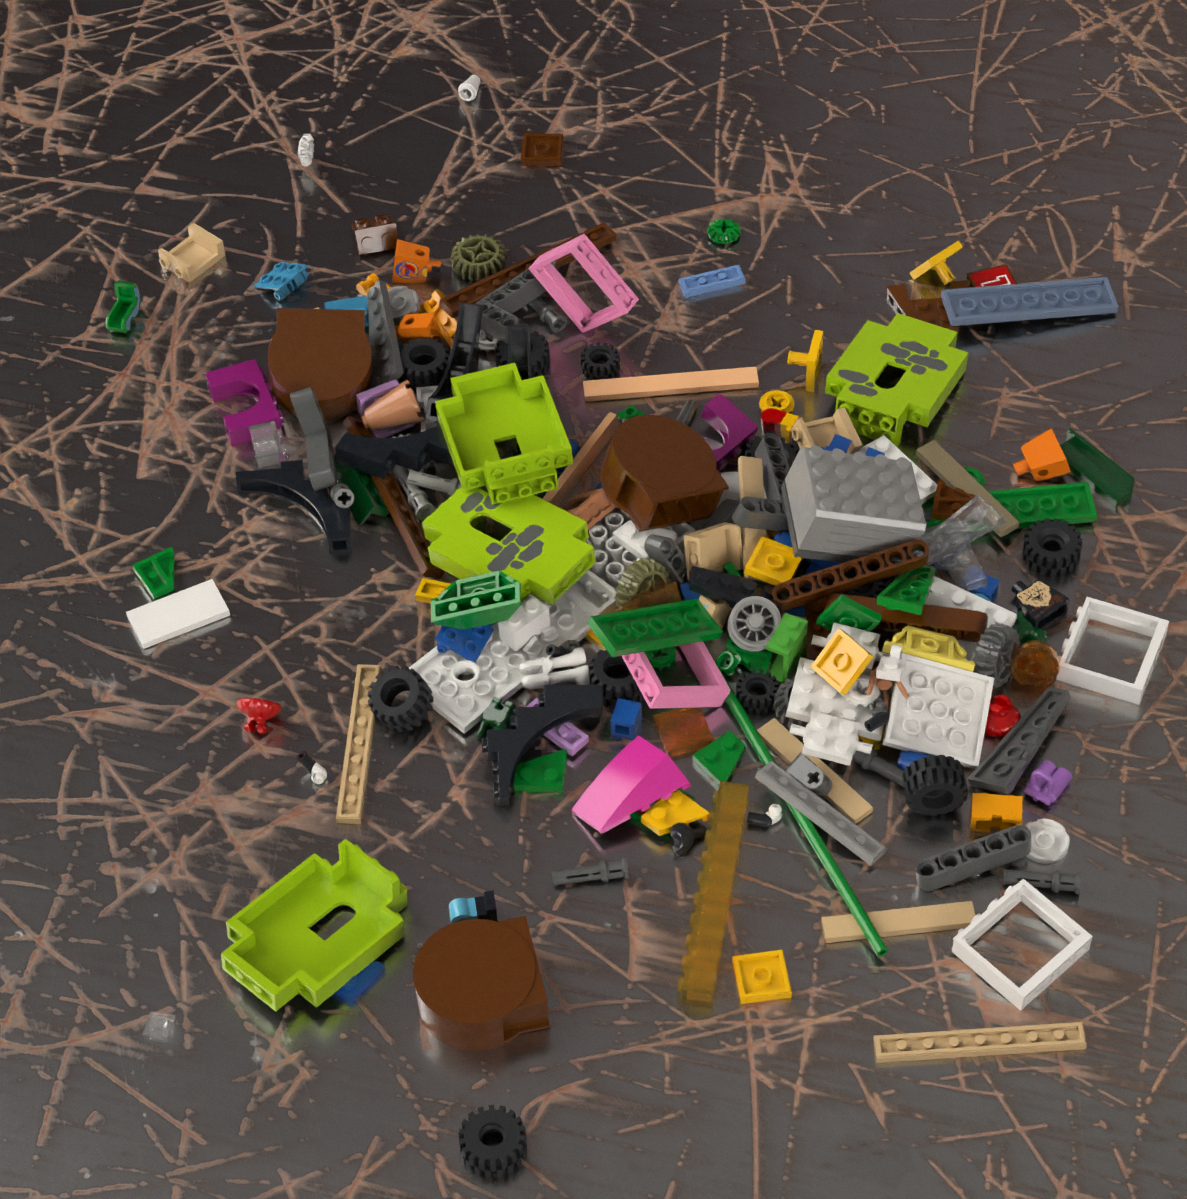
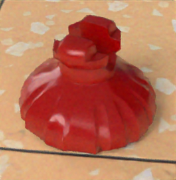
M1001 694L995 696L994 700H990L984 734L996 738L1005 737L1021 719L1018 709L1011 704L1008 696Z
M246 697L237 700L240 712L248 717V723L244 726V730L248 733H253L257 724L258 733L266 734V720L276 717L282 708L277 702L259 698L252 699Z

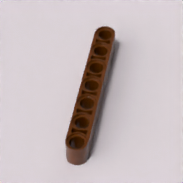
M913 540L779 583L772 591L773 602L779 610L785 611L824 599L831 593L839 594L923 567L929 559V547L923 540ZM916 550L924 552L921 557H916L912 553ZM895 557L900 558L902 560L898 564H893L890 562V560ZM870 565H877L879 567L876 571H870L867 568ZM848 572L857 574L856 577L851 579L845 577V574ZM826 579L834 581L830 586H826L822 582ZM804 586L812 588L808 593L800 591ZM783 593L789 595L786 600H779L777 598Z
M838 593L828 594V595L826 596V600H825V605H824V610H823V612H824L841 594H838ZM842 594L882 615L881 622L874 628L875 630L902 632V629L906 626H912L954 636L956 640L979 642L980 636L984 634L988 624V615L981 611L925 604L922 614L918 615L901 610H888L884 606L877 605V598Z

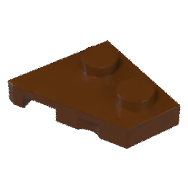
M938 480L932 509V519L978 521L981 499L973 494L965 493L960 488L952 489L946 486L944 481Z

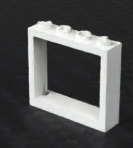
M1087 597L1083 607L1080 606L1077 609V622L1072 621L1068 634L1071 635L1070 638H1065L1061 652L1064 653L1062 656L1058 655L1054 667V669L1058 670L1056 680L1140 705L1167 636L1169 621ZM1089 619L1152 637L1134 684L1070 665Z
M1022 879L1013 887L1009 886L1004 896L1000 899H994L982 915L978 913L971 920L967 928L958 930V934L953 938L952 952L1021 1011L1090 949L1093 936L1026 880ZM1021 901L1070 943L1019 988L970 945Z

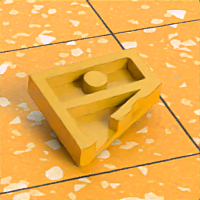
M677 789L672 792L673 796L666 800L661 798L641 816V823L661 836L670 833L672 826L678 822L689 825L690 822L702 819V822L707 821L710 818V813Z

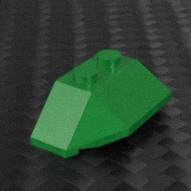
M500 570L455 580L438 598L435 597L431 601V622L435 625L466 630L509 620L522 605L521 583Z

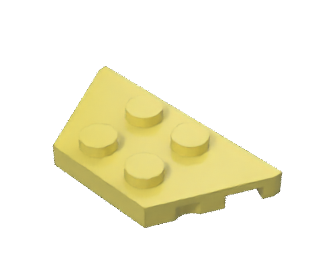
M906 626L902 629V632L896 633L891 642L885 641L882 652L890 654L893 644L903 646L901 653L971 672L974 671L975 667L974 661H967V652L959 645L954 636L912 626Z

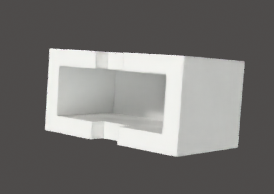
M531 596L522 603L509 620L498 622L500 640L515 652L529 642V638L533 635L538 636L541 634V630L550 627L549 608L536 597Z

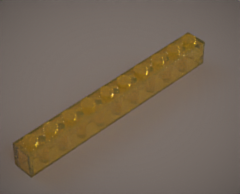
M720 781L718 791L714 790L712 805H715V811L710 810L708 824L712 825L711 831L706 830L705 845H708L707 851H702L701 865L704 866V870L699 871L697 886H700V892H695L693 907L697 908L696 913L691 912L689 928L693 929L692 934H687L685 949H689L688 956L683 955L681 970L685 972L684 977H679L677 992L682 994V1003L713 1006L749 803L748 784Z

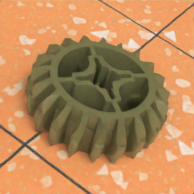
M477 234L474 237L469 235L468 239L462 238L461 242H456V246L452 247L450 259L453 271L457 273V276H462L463 280L470 279L472 283L474 280L480 281L505 269L507 253L501 241L495 240L494 236L488 238L487 234L484 236Z
M640 558L638 561L633 560L632 565L626 566V571L621 572V579L617 580L619 583L618 587L614 589L617 592L614 597L617 601L616 606L620 611L662 605L664 599L668 598L666 593L670 588L667 585L671 580L668 578L669 572L665 570L662 564L653 559Z

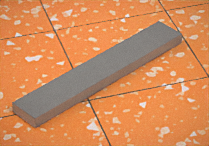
M770 761L757 772L755 776L757 780L870 866L885 854L886 847L774 762Z

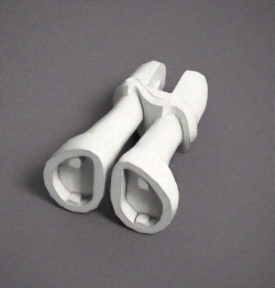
M582 647L575 648L570 654L551 658L552 655L544 656L519 665L520 673L528 675L522 679V685L527 689H542L544 685L563 682L590 685L588 665H586V655ZM574 667L573 669L552 672V669Z

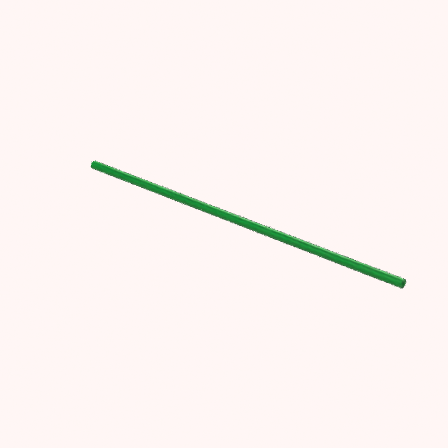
M668 584L667 586L670 590L666 593L668 598L665 601L667 604L680 602ZM720 670L731 690L725 701L762 764L765 766L772 761L777 765ZM786 802L878 957L886 955L888 948L813 823Z

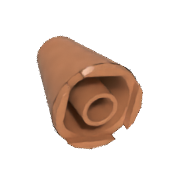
M408 380L403 381L363 410L365 415L361 416L366 428L370 427L374 431L425 421L424 416L419 417V413L422 410L413 389H407V385L410 384Z

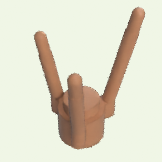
M876 667L875 670L870 671V681L866 693L867 695L871 694L875 683L882 690L883 700L887 706L889 716L888 689L891 688L894 681L876 678ZM895 681L904 698H908L909 695L902 682Z

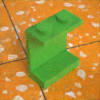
M785 613L766 646V650L778 654L768 672L771 673V677H776L779 686L784 684L787 678L791 680L794 678L800 657L806 658L808 621Z

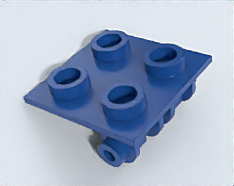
M488 625L466 630L442 626L434 640L437 641L438 652L445 653L452 650L463 658L476 663L494 629Z

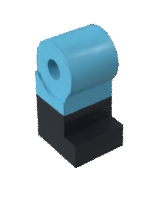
M494 890L486 891L484 896L452 900L449 903L451 924L469 919H486L498 922Z

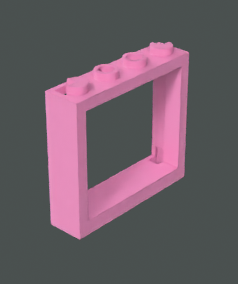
M585 234L540 255L528 268L582 333L627 314L639 300ZM571 253L612 301L613 305L593 313L551 262Z
M703 641L679 646L701 686L663 687L644 652L622 656L650 709L721 707L731 691Z

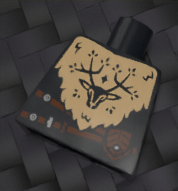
M1037 580L1028 587L1022 581H1017L1012 586L1011 591L1015 594L1014 612L1017 613L1021 610L1025 618L1035 628L1045 629L1067 614L1069 598L1043 581Z

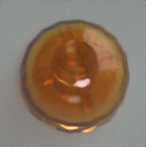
M1040 640L1025 642L1017 648L1013 655L1011 671L1019 684L1023 686L1027 684L1031 685L1034 689H1039L1051 685L1057 679L1060 661L1056 650L1050 644Z

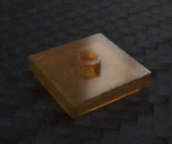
M701 707L680 708L653 715L655 726L669 757L704 748L714 741Z

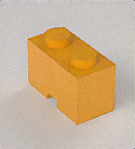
M973 793L970 832L990 833L991 829L1002 831L1016 825H1022L1023 796Z

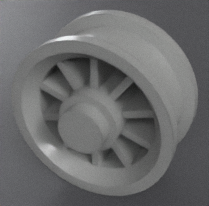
M751 596L744 598L734 606L729 616L727 625L729 636L735 645L745 651L759 652L765 650L782 620L781 614L775 604L764 597Z

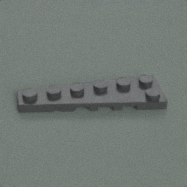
M378 280L367 293L372 356L371 389L394 379L398 380L404 373L386 282Z
M1048 687L967 778L970 786L1009 795L1071 698L1069 691Z

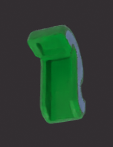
M118 280L114 284L117 301L106 317V328L108 331L126 334L131 329V320L136 318L140 309V290L135 283Z

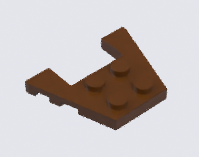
M969 280L950 281V289L969 288L970 285ZM906 284L887 286V295L894 300L895 307L900 309L903 315L956 332L959 331L960 326L950 325L941 297L909 300Z

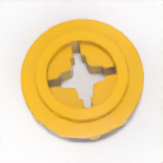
M769 391L760 398L759 408L762 412L770 408L787 413L793 412L794 399L784 391Z

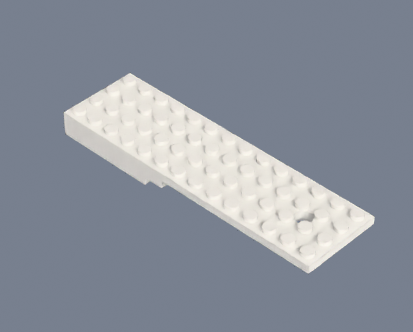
M615 507L588 530L589 538L585 542L594 547L596 563L553 605L537 598L549 608L550 627L541 630V634L538 636L533 635L529 638V642L515 652L500 640L497 622L491 626L494 630L476 663L463 658L452 650L440 653L436 646L409 667V669H414L431 688L434 702L430 704L436 712L465 734L482 720V714L491 704L493 697L502 699L501 703H503L523 687L522 679L528 675L520 673V664L544 656L548 657L546 648L550 644L560 646L567 640L581 641L591 629L587 624L591 616L612 613L618 608L616 606L617 601L614 599L617 594L614 589L619 585L617 580L621 579V572L626 571L627 565H632L633 560H639V558L613 540V532L626 522L632 521L626 512L619 507ZM687 523L662 527V529L677 533L675 543L682 552L685 549L684 535L696 531ZM530 594L523 602H525L533 595ZM460 674L465 676L474 675V678L467 681L457 679Z

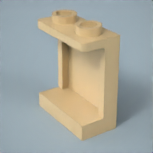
M195 223L188 226L189 237L169 252L163 248L158 250L161 266L189 283L225 256L223 240Z
M845 408L837 409L834 415L828 418L804 423L802 418L797 419L791 429L792 437L797 441L799 448H811L814 445L823 448L829 447L835 434L852 440L846 453L854 454L863 445Z
M723 522L684 535L687 580H689V571L692 566L723 572V564L732 562L736 570H743L741 527L736 524Z

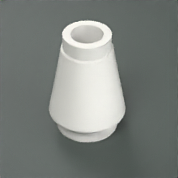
M471 75L459 86L458 93L462 100L470 101L476 98L481 82L478 76Z

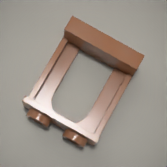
M601 488L576 494L561 509L587 521L589 530L617 506L609 499L604 489Z

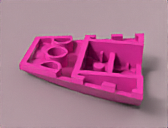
M638 735L601 771L571 810L573 814L602 834L630 819V814L640 810L643 812L651 808L650 803L660 798L666 800L673 796V791L680 787L684 790L690 787L691 784L669 755Z

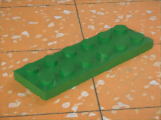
M698 599L591 616L587 622L612 657L719 639L723 633Z

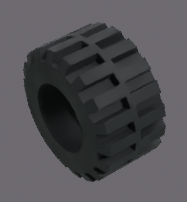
M420 337L417 340H409L408 344L404 343L401 346L402 349H399L404 372L398 379L400 384L408 380L410 384L407 385V389H413L416 394V387L439 385L450 357V351L446 348V345L443 342L440 343L438 339L431 340L430 337H426V339Z
M601 649L598 651V656L594 655L591 659L592 662L589 663L590 685H602L603 706L607 707L609 705L611 709H615L618 698L641 702L643 695L622 656L612 657L607 650L603 651ZM617 675L626 676V678L623 679H614L611 677Z
M393 666L391 671L388 668L383 670L384 674H378L375 677L377 681L371 683L370 687L372 690L368 691V697L370 698L368 705L371 707L372 713L393 731L397 729L398 732H404L405 728L410 731L413 730L414 725L418 727L422 725L420 721L422 719L427 720L429 717L427 712L432 711L433 708L430 704L434 702L431 688L414 669H409L407 666H402L401 669L398 666ZM410 691L408 699L402 705L392 707V702L399 693Z
M929 755V757H922L918 761H913L910 763L911 766H907L904 769L905 772L902 774L906 803L915 813L930 816L943 815L961 807L963 802L967 800L968 789L964 768L959 760H954V757Z

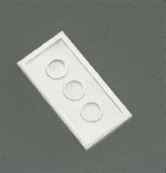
M213 579L127 611L126 614L143 649L230 616V611Z

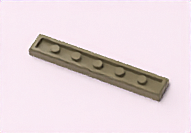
M935 440L916 449V455L950 488H960L965 493L973 494L981 499L979 517L999 537L1019 528V522Z

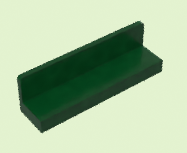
M1071 428L1067 430L1066 442L1061 444L1060 447L1067 459L1071 473L1083 482H1088L1090 488L1114 507L1119 506L1132 497L1134 477Z
M335 454L336 476L354 494V502L350 509L357 523L362 525L371 513L386 517L390 512L379 494L374 481L371 479V475L338 463Z

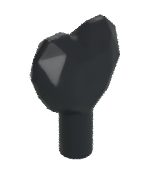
M678 822L674 824L670 830L671 836L674 839L673 851L678 855L686 853L693 845L694 839L707 835L706 827L700 826L692 829L685 823Z

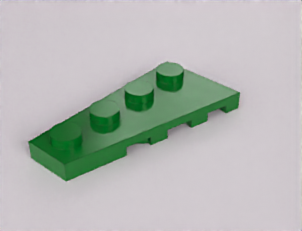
M924 565L923 567L902 573L877 596V605L884 606L888 610H901L921 615L934 581L936 567Z

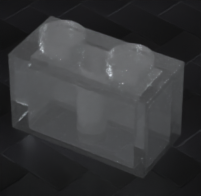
M275 421L249 426L258 470L280 468V462H283L284 458L288 457L285 444L281 445L280 443L284 442L282 430L276 428Z

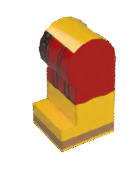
M766 409L761 413V429L766 434L772 433L784 437L788 444L789 442L791 443L792 439L791 429L797 419H803V417L777 409Z

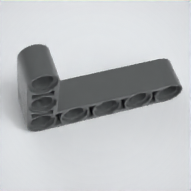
M556 261L551 262L557 270ZM529 269L475 303L483 305L481 330L508 344L507 325H520L518 317L513 315V313L547 291Z
M308 387L290 393L294 410L305 434L308 472L314 491L333 486L337 484L332 438L313 388Z
M767 433L755 451V457L762 458L763 485L767 499L743 497L734 511L732 519L736 525L744 528L789 532L781 486L790 468L781 439L775 434Z
M732 499L723 500L701 529L723 522L735 524L732 515L740 501ZM654 534L649 535L645 540V551L651 559L662 564L665 570L669 572L668 578L671 580L669 584L680 587V584L689 583V580H687L685 549L682 552L672 538Z

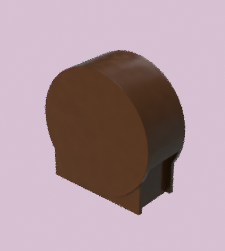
M277 308L276 332L268 348V368L273 395H275L276 400L285 410L297 416L290 393L308 387L313 388L325 421L344 417L358 408L356 395L369 390L372 380V356L370 343L365 334V310Z
M658 415L636 416L620 424L613 435L600 468V481L605 493L617 507L628 514L639 532L708 519L716 510L724 490L729 489V486L716 468L714 453L706 440L689 426L677 420Z
M526 916L498 922L486 919H469L455 922L435 932L420 948L413 967L418 1012L426 1029L442 1043L457 1049L482 1051L504 1045L519 1034L550 1028L548 1000Z

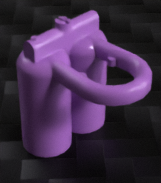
M1043 760L1027 781L1024 793L1032 796L1036 802L1039 800L1046 805H1050V803L1057 800L1071 781L1072 774L1065 768L1057 769L1056 765L1049 760Z

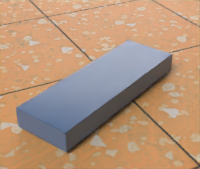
M739 265L679 279V286L685 298L746 284V278Z

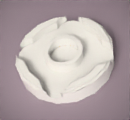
M1043 818L1025 825L1031 831V852L1026 856L1028 859L1035 863L1051 864L1060 861L1068 853L1069 834L1065 832L1066 829L1060 823Z

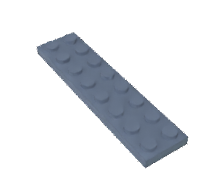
M1107 277L947 289L941 292V298L951 326L1117 313L1119 308Z

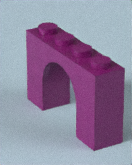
M255 359L205 373L213 402L243 395L251 396L258 400L248 410L223 417L226 434L232 447L282 433L281 423H284L281 410L277 411L275 395H270L272 393L269 381H264L266 379L262 366L258 367Z
M718 393L705 404L701 417L720 433L724 441L722 447L712 450L716 460V468L718 471H721L727 465L730 458L735 459L742 452V448L751 439L754 440L757 437L756 432L759 426L721 393Z

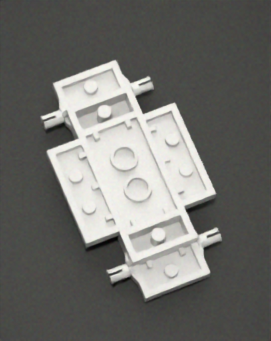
M833 623L831 633L827 638L813 634L811 642L813 645L825 647L839 628L844 630L874 656L863 673H861L870 677V671H872L876 661L880 662L882 657H890V654L879 652L878 641L880 634L838 623ZM800 657L785 717L808 722L806 727L791 723L789 734L803 737L804 746L802 754L850 766L852 756L856 751L870 754L873 744L858 741V736L880 741L884 724L869 732L865 728L864 723L872 718V704L863 707L862 704L855 706L852 701L846 702L845 696L841 695L811 668L813 660ZM891 686L890 689H888V699H889V700H890V695H891V691H892V686ZM858 687L856 688V691H858L861 695L864 694V692H861L860 689H858ZM880 690L878 699H883L882 690Z

